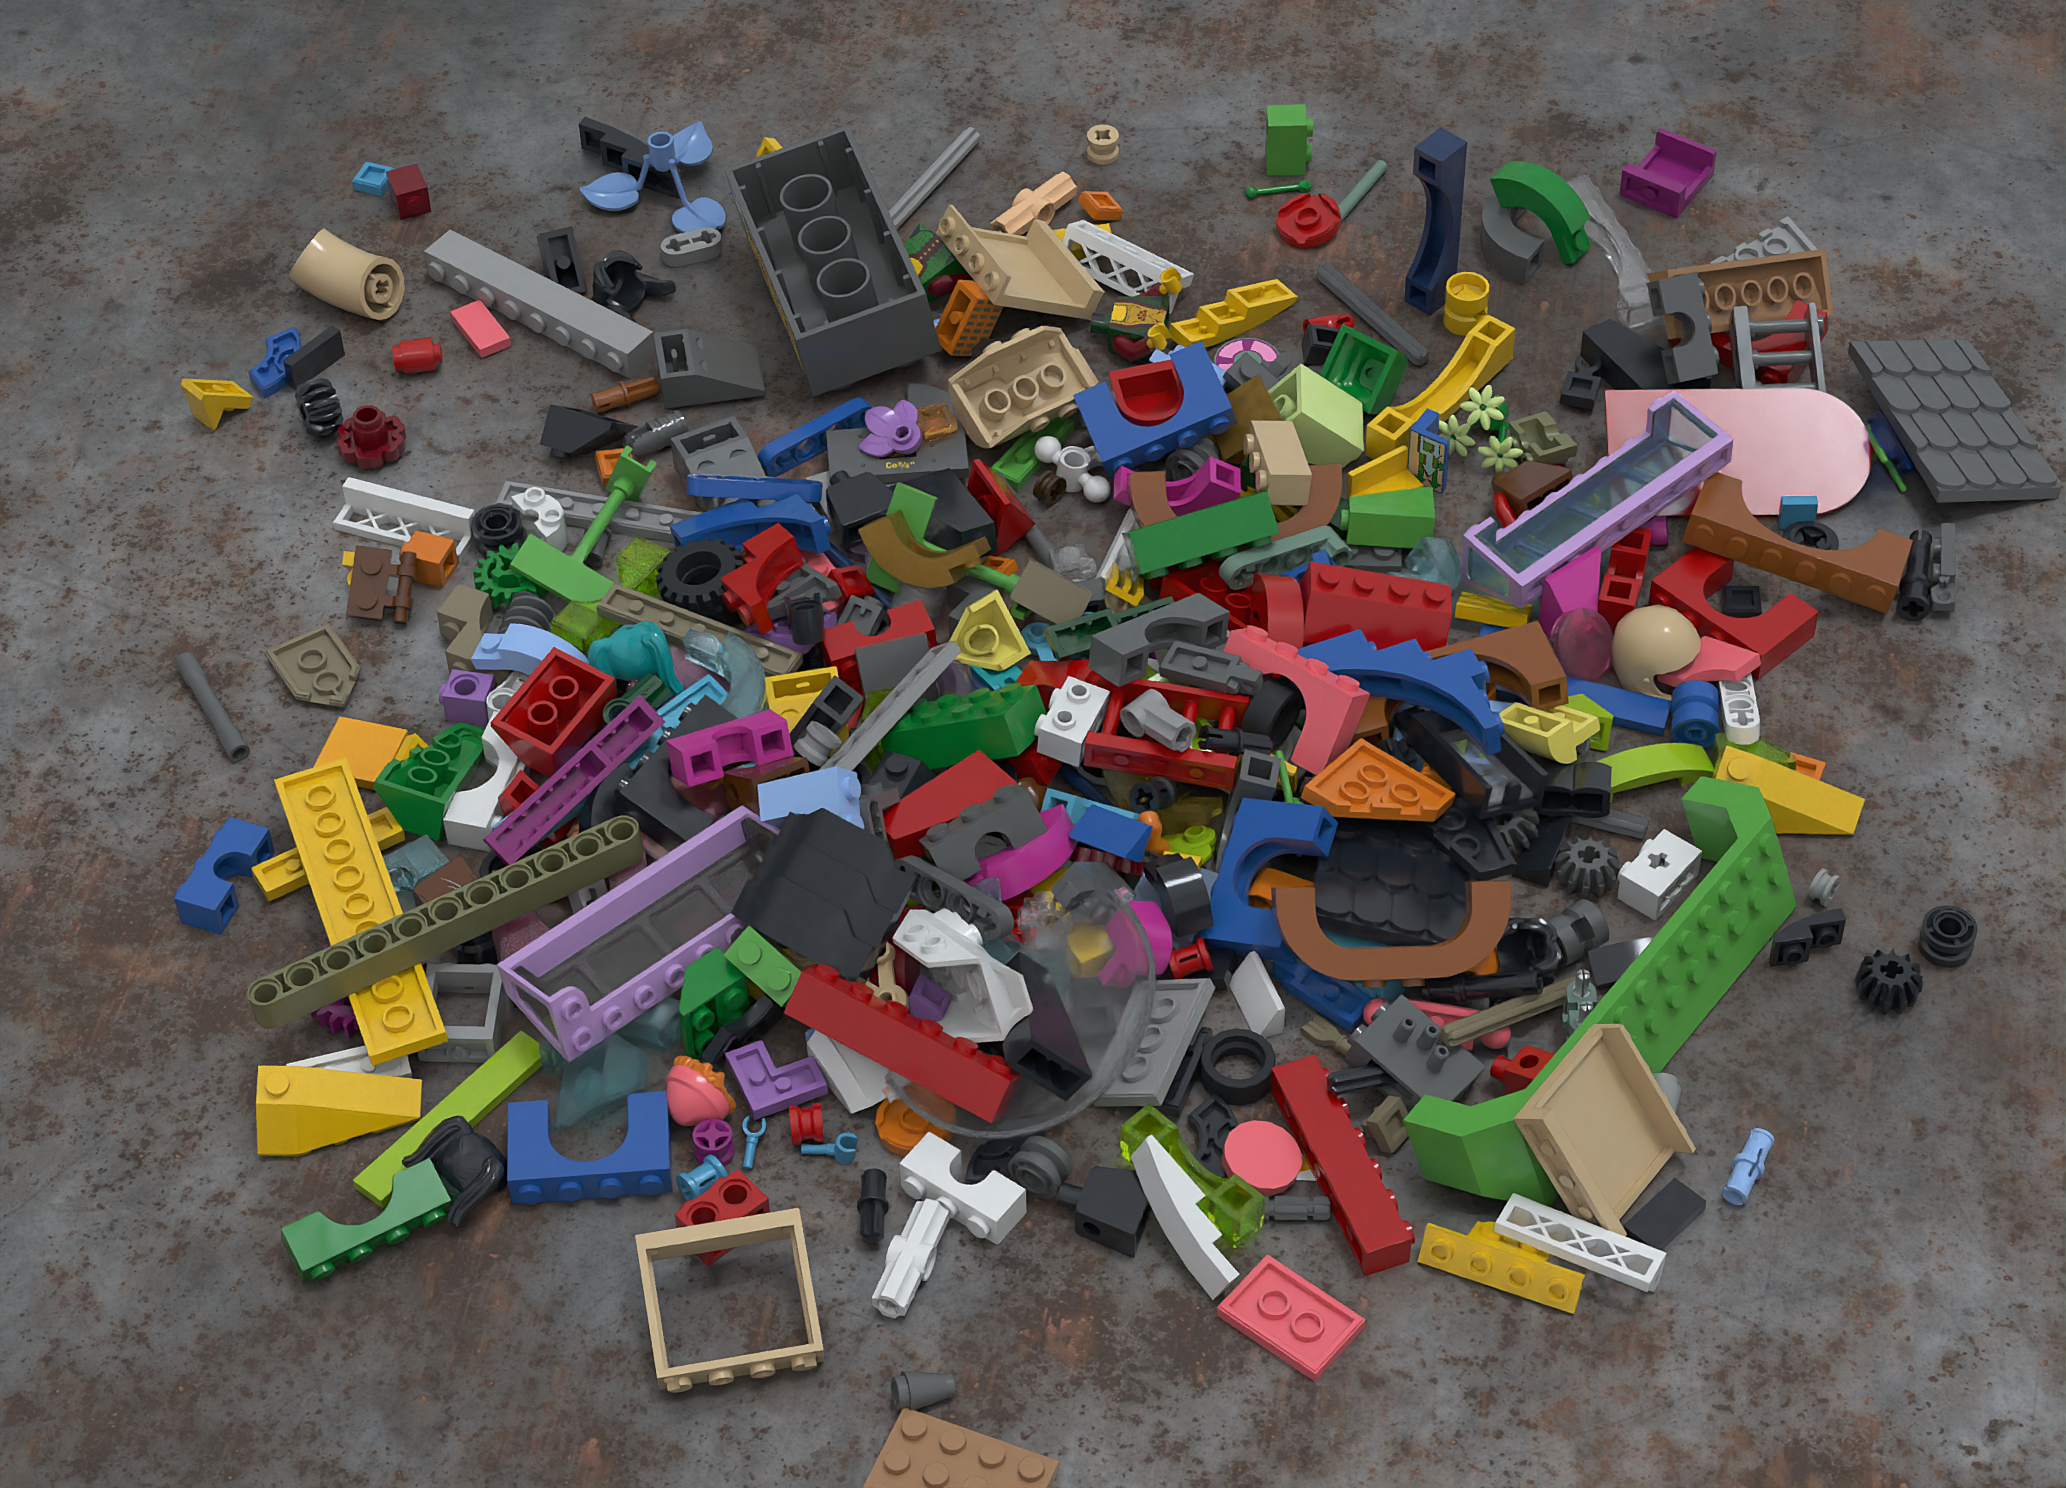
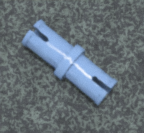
M1761 1128L1751 1130L1742 1152L1734 1157L1732 1161L1733 1171L1722 1190L1723 1197L1730 1203L1735 1205H1742L1743 1202L1746 1203L1755 1180L1762 1177L1765 1170L1764 1161L1775 1141L1772 1134Z

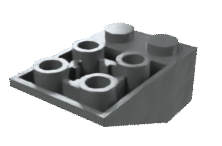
M691 329L653 333L664 408L766 395L757 346Z
M735 416L671 438L674 469L685 486L687 475L689 474L766 478L752 444ZM692 495L703 513L741 499ZM749 499L756 507H764L777 502V500Z

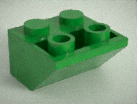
M718 947L688 965L685 971L679 1005V1018L684 1054L692 1059H698L702 1056L721 1026L733 1022L750 1009L746 975L723 956L724 953Z

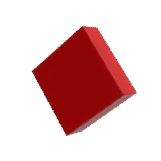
M860 565L831 569L827 575L829 579L839 585L842 593L839 600L842 605L848 603L851 595L864 599L865 596L873 597L876 593Z

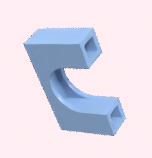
M835 766L758 784L760 821L782 828L790 811L803 817L820 808H825L864 829V823L860 816L859 797L861 786L857 779V773Z

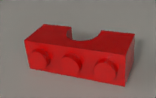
M1636 528L1612 545L1608 572L1604 575L1599 595L1595 629L1615 632L1618 622L1626 614L1637 609L1649 560L1652 530Z
M917 600L888 609L889 629L877 636H866L859 633L853 621L824 629L825 639L820 642L827 668L836 666L839 679L843 682H848L859 678L853 648L921 632L926 633L929 650L936 647L935 628L922 601Z

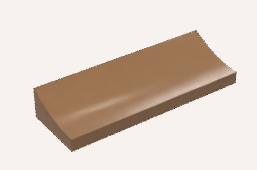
M1825 249L1646 273L1649 281L1653 282L1697 272L1698 278L1702 280L1705 288L1703 303L1705 312L1709 314L1712 321V331L1710 333L1729 331L1728 320L1735 306H1747L1748 318H1753L1754 321L1784 320L1797 300L1805 304L1816 302L1817 309L1827 312V316H1834ZM1663 315L1668 339L1681 338L1683 336L1681 322L1673 315Z

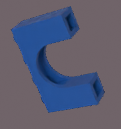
M1202 341L1169 354L1175 373L1184 390V399L1179 411L1165 423L1157 426L1142 427L1125 420L1119 413L1106 382L1073 395L1108 478L1114 476L1120 466L1132 470L1133 467L1147 461H1157L1166 453L1178 448L1190 447L1206 436L1221 434L1228 430L1230 426L1237 424L1231 404Z
M1242 798L1239 811L1236 812L1233 818V830L1228 846L1224 848L1222 853V865L1218 878L1211 888L1210 905L1214 926L1201 930L1199 938L1203 937L1205 944L1211 949L1234 950L1238 956L1247 957L1250 952L1255 951L1261 959L1296 963L1297 958L1289 951L1278 933L1273 911L1250 906L1248 898L1250 883L1257 870L1275 856L1294 853L1328 857L1338 825L1333 816L1323 806Z
M666 1091L628 1094V1132L624 1142L609 1156L589 1162L565 1158L552 1147V1121L548 1100L508 1103L507 1182L512 1204L533 1205L539 1202H573L579 1199L602 1197L613 1199L619 1196L641 1194L652 1196L659 1193L673 1192L671 1115L668 1111Z

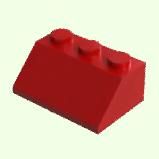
M553 647L490 722L491 728L524 765L550 778L583 747L604 721V707L611 700L617 699L615 678Z

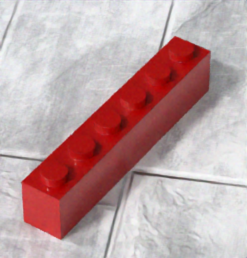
M815 964L801 971L784 1013L990 1123L1004 1115L1022 1075L1005 1065L1003 1057L991 1055L990 1057L977 1050L978 1045L964 1037L954 1038L943 1032V1027L939 1023L926 1018L920 1020L909 1014V1009L903 1004L893 1000L884 1001L873 995L874 990L869 986L859 982L850 983L839 977L840 973L831 966Z
M1316 1054L1271 1068L1270 1092L1323 1196L1330 1198L1331 1212L1364 1276L1410 1262L1411 1244L1415 1243L1413 1229L1407 1220L1402 1221L1398 1213V1203L1394 1192L1391 1189L1386 1190L1382 1183L1380 1166L1375 1158H1369L1366 1152L1363 1133L1360 1128L1353 1127L1345 1099L1343 1097L1338 1098L1328 1091L1326 1077L1331 1073L1327 1067L1322 1068Z

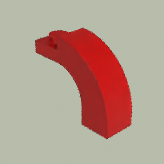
M1254 573L1250 609L1257 611L1260 619V628L1268 633L1267 638L1277 643L1284 642L1297 649L1303 648L1304 611L1302 594L1297 580L1290 576ZM1275 673V674L1272 675L1269 679H1271V678H1279V679H1280V674H1276V673Z

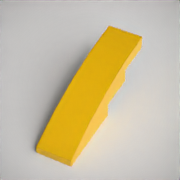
M1278 279L1229 289L1224 301L1200 306L1196 318L1171 323L1169 327L1170 338L1178 345L1184 347L1202 341L1204 347L1207 348L1243 334L1271 319L1296 303L1298 296Z

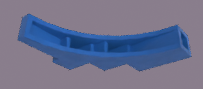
M1361 629L1298 649V654L1302 657L1317 659L1326 663L1329 666L1328 671L1337 676L1345 675L1357 680L1360 683L1359 688L1371 693L1370 696L1407 701L1431 709L1454 721L1476 740L1487 756L1501 751L1500 735L1504 734V726L1500 715L1497 712L1492 713L1490 710V703L1486 692V683L1490 682L1489 671L1483 660H1477L1471 648L1436 660H1432L1428 651H1422L1416 639L1377 651L1374 642H1367ZM1280 675L1282 681L1299 689L1292 680Z

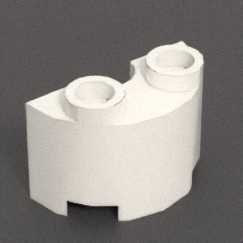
M532 487L524 493L511 496L513 508L520 514L523 535L526 539L531 533L562 552L566 547V543L568 544L564 511L560 503L550 495H546L544 490L538 487Z

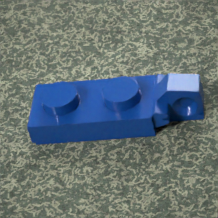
M1273 960L1272 976L1282 983V987L1294 997L1349 1032H1352L1364 1019V1007L1373 999L1370 995L1346 980L1321 974L1302 962L1296 961V963Z

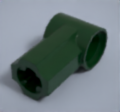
M648 672L621 698L613 699L606 704L603 710L604 726L606 727L639 695L657 711L671 698V692L660 678Z

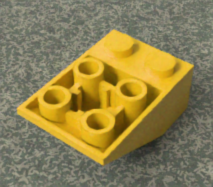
M837 667L764 677L768 710L771 709L787 720L789 734L834 675L838 677ZM847 724L838 734L842 742L840 746L849 738ZM839 747L836 750H831L828 756H832Z

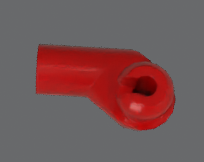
M1331 314L1305 319L1302 327L1304 333L1308 324L1339 329L1344 324L1353 328L1355 321L1349 314Z

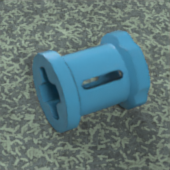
M710 1154L704 1158V1163L688 1174L682 1172L677 1175L676 1182L682 1195L688 1201L696 1199L710 1189L716 1180L727 1177L728 1174L721 1162Z

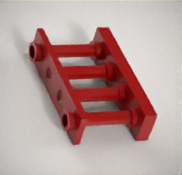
M1101 676L1100 688L1110 691L1109 701L1101 733L1087 732L1084 750L1085 766L1149 777L1165 776L1172 781L1233 791L1237 756L1227 755L1228 752L1215 750L1208 752L1191 749L1190 747L1180 752L1172 750L1162 743L1153 742L1154 738L1147 734L1138 737V739L1116 736L1123 705H1128L1148 689L1157 690L1166 699L1170 709L1196 724L1197 717L1219 721L1218 728L1228 730L1233 729L1234 724L1241 725L1250 697L1145 679H1137L1118 687Z

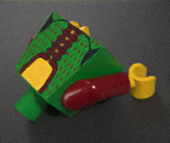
M919 223L909 237L901 239L925 290L928 302H933L938 297L952 293L958 280L974 281L940 237L923 224Z

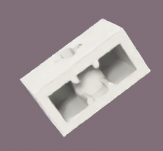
M1663 829L1654 840L1648 839L1644 843L1639 856L1632 863L1628 861L1620 869L1617 876V881L1620 882L1617 899L1656 921L1698 876L1702 850Z

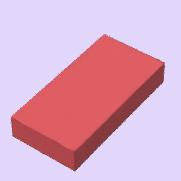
M481 300L450 312L453 323L481 358L511 346L510 337Z

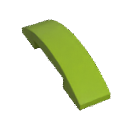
M1688 743L1648 745L1626 750L1596 761L1612 767L1610 803L1613 800V793L1673 778H1677L1681 786L1695 783L1701 776L1712 778L1714 767L1703 746Z

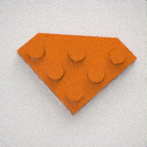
M1360 738L1304 786L1301 798L1312 805L1323 806L1333 817L1434 822L1452 806L1456 794Z

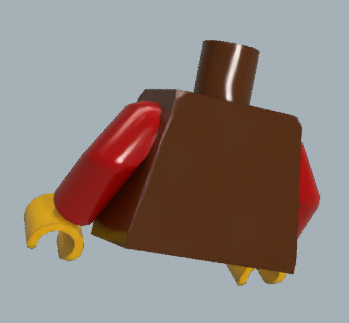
M1526 461L1509 472L1499 471L1494 474L1491 481L1494 492L1492 505L1502 527L1506 528L1516 521L1524 511L1532 510L1541 504L1550 493L1558 492L1567 486L1574 478L1572 471L1560 465L1553 466ZM1593 495L1580 504L1578 508L1597 515L1600 508V499L1598 496ZM1533 537L1525 544L1535 548L1536 540ZM1517 550L1513 551L1517 559H1523L1524 553Z

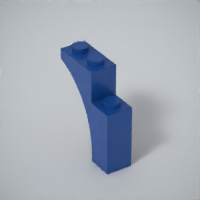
M798 494L764 507H756L749 499L741 498L669 525L675 548L680 545L682 547L686 546L688 542L693 540L700 542L702 539L710 538L711 541L716 539L724 540L725 544L730 543L735 546L736 551H740L743 549L742 543L779 523L794 536L799 550L820 554L831 549L828 536L831 535V528L827 518L824 515L820 516L811 503L807 504Z

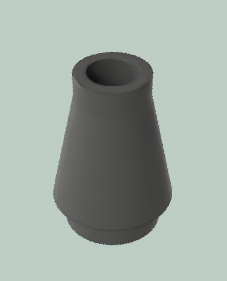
M901 1371L900 1376L891 1378V1395L896 1410H902L903 1408H909L910 1411L918 1410L941 1400L954 1398L955 1383L952 1374Z

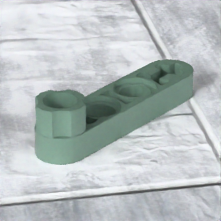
M1321 526L1236 553L1222 563L1219 569V576L1231 589L1238 590L1253 585L1254 573L1281 575L1314 561L1312 554L1326 549L1337 566L1344 567L1351 560L1353 551L1330 526Z

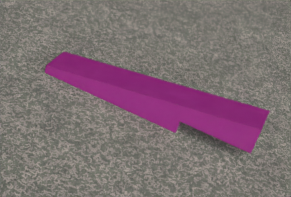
M639 695L486 836L483 841L507 866L515 863L665 723L663 718Z

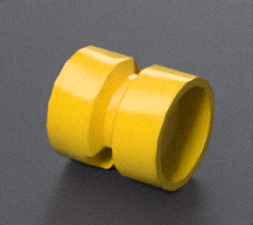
M1461 272L1447 280L1443 323L1450 332L1466 336L1487 315L1490 285L1482 275L1474 272Z

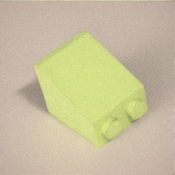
M1303 364L1298 365L1268 390L1282 420L1293 421L1308 463L1315 465L1342 464L1343 468L1351 461L1359 458L1364 451L1362 403Z

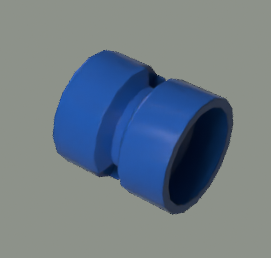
M1699 680L1686 681L1679 684L1673 690L1671 696V712L1673 715L1671 722L1672 739L1675 743L1695 744L1707 749L1713 746L1720 736V720L1718 718L1720 695L1718 689L1708 682Z

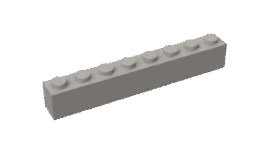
M452 230L447 231L424 250L428 276L433 280L455 289L460 294H465L475 300H481L486 307H490L506 315L509 319L526 325L533 331L555 340L562 346L571 348L587 359H592L608 367L613 372L631 379L656 357L653 331Z

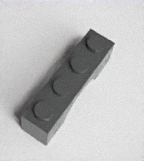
M1200 593L1166 605L1092 635L1088 668L1116 686L1121 687L1145 677L1149 653L1161 649H1170L1175 640L1208 649L1224 644L1226 642L1230 611Z

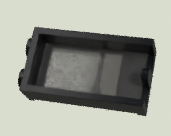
M1433 710L1411 714L1406 738L1408 748L1413 747V750L1465 802H1468L1471 808L1475 809L1474 815L1479 820L1542 805L1549 774L1505 731L1504 734L1500 735L1501 751L1487 756L1476 740L1454 721Z

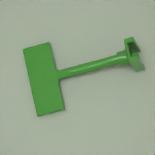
M628 445L622 451L605 487L606 490L611 492V495L573 554L568 556L530 533L509 566L510 569L601 622L603 617L597 615L596 606L614 582L588 568L583 563L621 503L626 500L639 501L657 464L655 461L650 460L648 465L644 466L630 458L629 456L633 448Z
M898 482L886 515L901 510L911 533L922 545L936 551H948L925 541V535L938 498ZM872 557L866 575L868 580L873 584L904 596L909 584L887 573ZM982 564L964 570L968 575L1005 589L1004 593L1008 595L1011 594L1020 578L1016 574L1012 573L1009 576ZM1014 601L1010 614L1024 620L1032 610Z

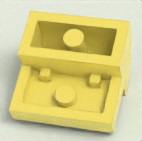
M1515 702L1499 713L1504 731L1524 751L1564 764L1576 761V746L1584 743L1586 739L1600 730L1598 717L1563 705L1541 711Z

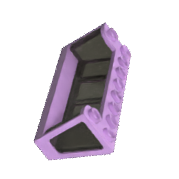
M740 806L497 964L506 994L563 1058L571 1062L683 987L685 971L688 965L716 947L723 953L730 948L748 927V924L732 915L731 911L747 880L753 879L769 846H773L780 829L761 822L760 816L744 806Z

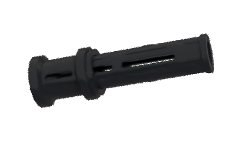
M1915 530L1910 534L1909 539L1913 540L1908 554L1906 575L1900 580L1899 584L1902 597L1898 600L1897 612L1902 618L1910 621L1924 619L1929 614L1930 609L1927 597L1930 595L1932 583L1927 576L1933 538L1926 530H1922L1921 540H1918L1919 530Z
M1156 776L1148 782L1144 781L1135 784L1130 790L1129 801L1133 810L1138 814L1145 811L1156 812L1158 809L1163 810L1171 807L1176 799L1196 791H1201V789L1204 790L1207 786L1172 781L1165 776ZM1146 797L1147 801L1141 803L1140 799Z
M1539 969L1488 975H1470L1464 971L1448 977L1425 978V986H1422V997L1424 1001L1441 1004L1457 1002L1459 1006H1466L1472 1000L1481 998L1540 995L1543 992V978L1540 976L1541 972Z

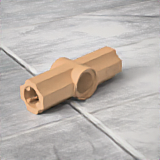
M1062 171L1034 191L1029 188L1021 190L1015 197L1012 207L990 222V230L1022 236L1030 229L1034 219L1045 221L1049 225L1055 215V211L1077 195V186L1072 181L1071 176Z

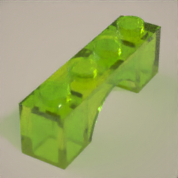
M637 535L616 556L621 586L654 597L659 592L656 583L658 566L665 563L663 558L667 554H671V551ZM602 599L595 601L572 600L550 622L552 634L588 653L593 641L609 638L623 625L597 615L596 606Z
M1147 1104L1120 1126L1121 1156L1134 1165L1131 1159L1132 1154L1152 1134L1206 1195L1197 1206L1222 1233L1221 1237L1235 1249L1264 1226L1265 1197L1237 1174H1234L1231 1178H1221L1203 1167L1185 1145L1178 1126L1152 1105Z

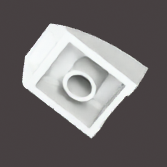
M815 1030L806 1043L808 1057H814L827 1086L850 1113L871 1107L913 1083V1081Z

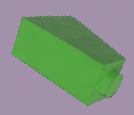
M1433 487L1349 497L1348 510L1341 509L1340 530L1346 531L1347 544L1432 550L1435 524Z

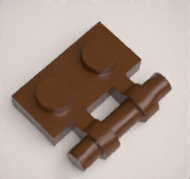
M356 545L346 616L383 622L384 608L394 609L393 622L407 624L408 613L413 610L414 599L411 598L413 580L417 579L418 567H415L417 554L403 551L401 564L396 565L391 564L392 550ZM389 577L399 578L396 596L386 595Z

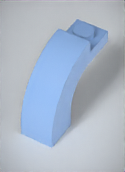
M510 623L505 634L484 633L471 657V661L476 669L514 670L530 675L551 649L556 647L589 664L585 655L555 634L537 627Z

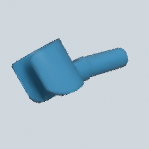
M747 1116L742 1123L743 1130L747 1135L742 1168L745 1170H752L758 1139L766 1134L767 1123L764 1118L762 1119V1128L757 1133L748 1131L750 1116Z
M842 1133L837 1137L835 1144H802L801 1154H827L834 1156L840 1164L846 1165L855 1159L856 1150L854 1148L857 1146L858 1139L852 1133Z

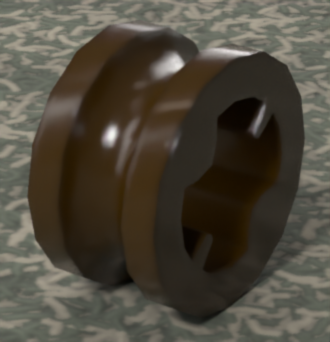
M1045 471L1037 479L1033 495L1039 500L1043 499L1045 504L1052 506L1063 496L1067 486L1066 480L1063 477L1056 476L1053 471Z

